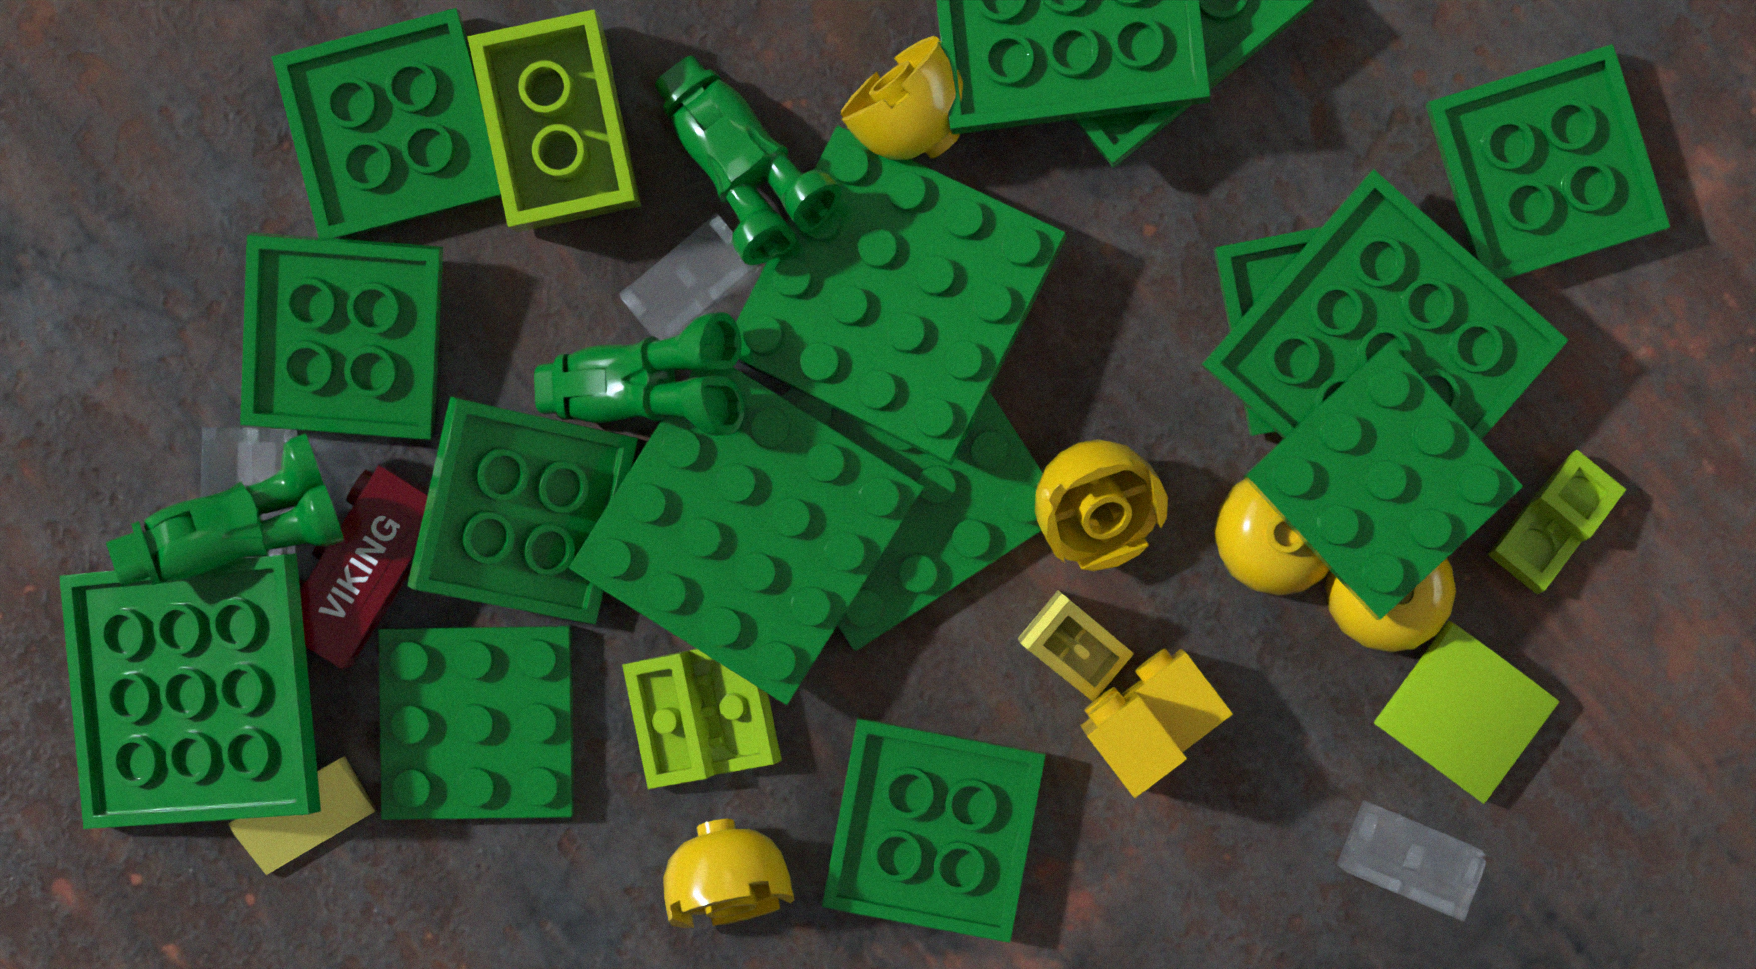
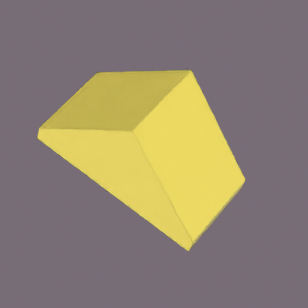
M1059 590L1018 637L1019 642L1091 701L1098 698L1134 654Z

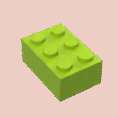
M595 9L467 36L506 221L510 229L518 233L641 206L603 23Z

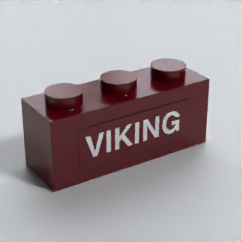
M378 465L374 473L367 469L361 473L346 498V502L353 507L340 526L344 541L325 547L315 546L312 556L319 559L317 565L307 581L299 577L305 647L340 669L354 665L408 579L412 568L429 490L390 465Z

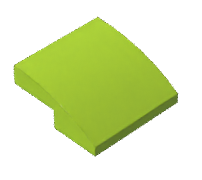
M1448 621L1373 723L1471 796L1485 804L1560 701L1453 622Z
M692 649L622 665L648 789L707 779L717 774L768 766L782 761L768 693L698 649Z

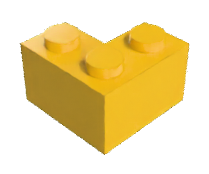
M1166 648L1162 649L1135 670L1141 680L1122 694L1115 687L1109 689L1084 709L1089 719L1080 725L1134 798H1137L1187 759L1183 754L1185 750L1233 715L1188 654L1182 649L1172 656Z

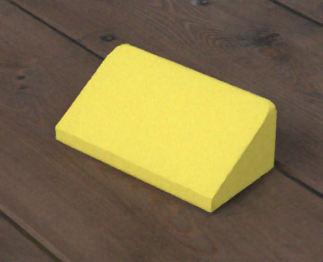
M345 756L317 771L321 804L320 812L309 815L235 819L228 823L236 838L266 875L377 811Z

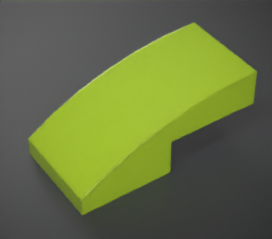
M1576 449L1537 491L1487 555L1535 594H1539L1547 589L1580 543L1591 538L1626 489Z

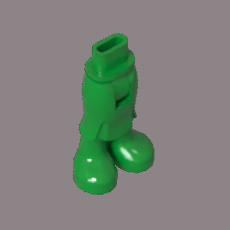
M687 56L657 79L655 88L665 100L663 111L671 120L679 141L711 178L717 189L720 201L729 203L740 221L732 234V244L744 264L750 266L758 265L778 258L791 250L797 241L796 234L787 222L757 190L764 183H769L781 200L788 215L801 231L810 233L818 229L829 218L842 196L841 187L836 180L823 170L814 169L802 173L787 158L788 149L776 142L767 133L746 100L733 87L725 83L715 70H705L695 56Z
M712 312L696 317L680 334L660 340L657 337L649 336L639 343L595 345L585 347L572 354H559L555 358L554 363L539 364L535 368L536 408L541 414L557 413L562 420L579 419L592 423L613 422L634 417H645L653 421H660L666 415L686 417L705 434L714 436L734 434L740 428L744 418L743 396L737 384L723 376L694 377L675 382L674 370L716 371L733 367L741 355L742 340L740 330L735 320L729 314Z
M305 433L291 438L283 444L281 469L271 477L244 486L241 481L223 492L182 501L165 507L144 520L146 532L142 529L140 522L137 521L131 523L133 533L107 541L106 545L119 583L123 587L149 577L152 585L164 583L167 580L186 579L241 558L268 556L269 550L302 544L325 547L343 542L344 537ZM294 507L292 510L288 512H285L283 514L266 520H263L261 516L263 514Z

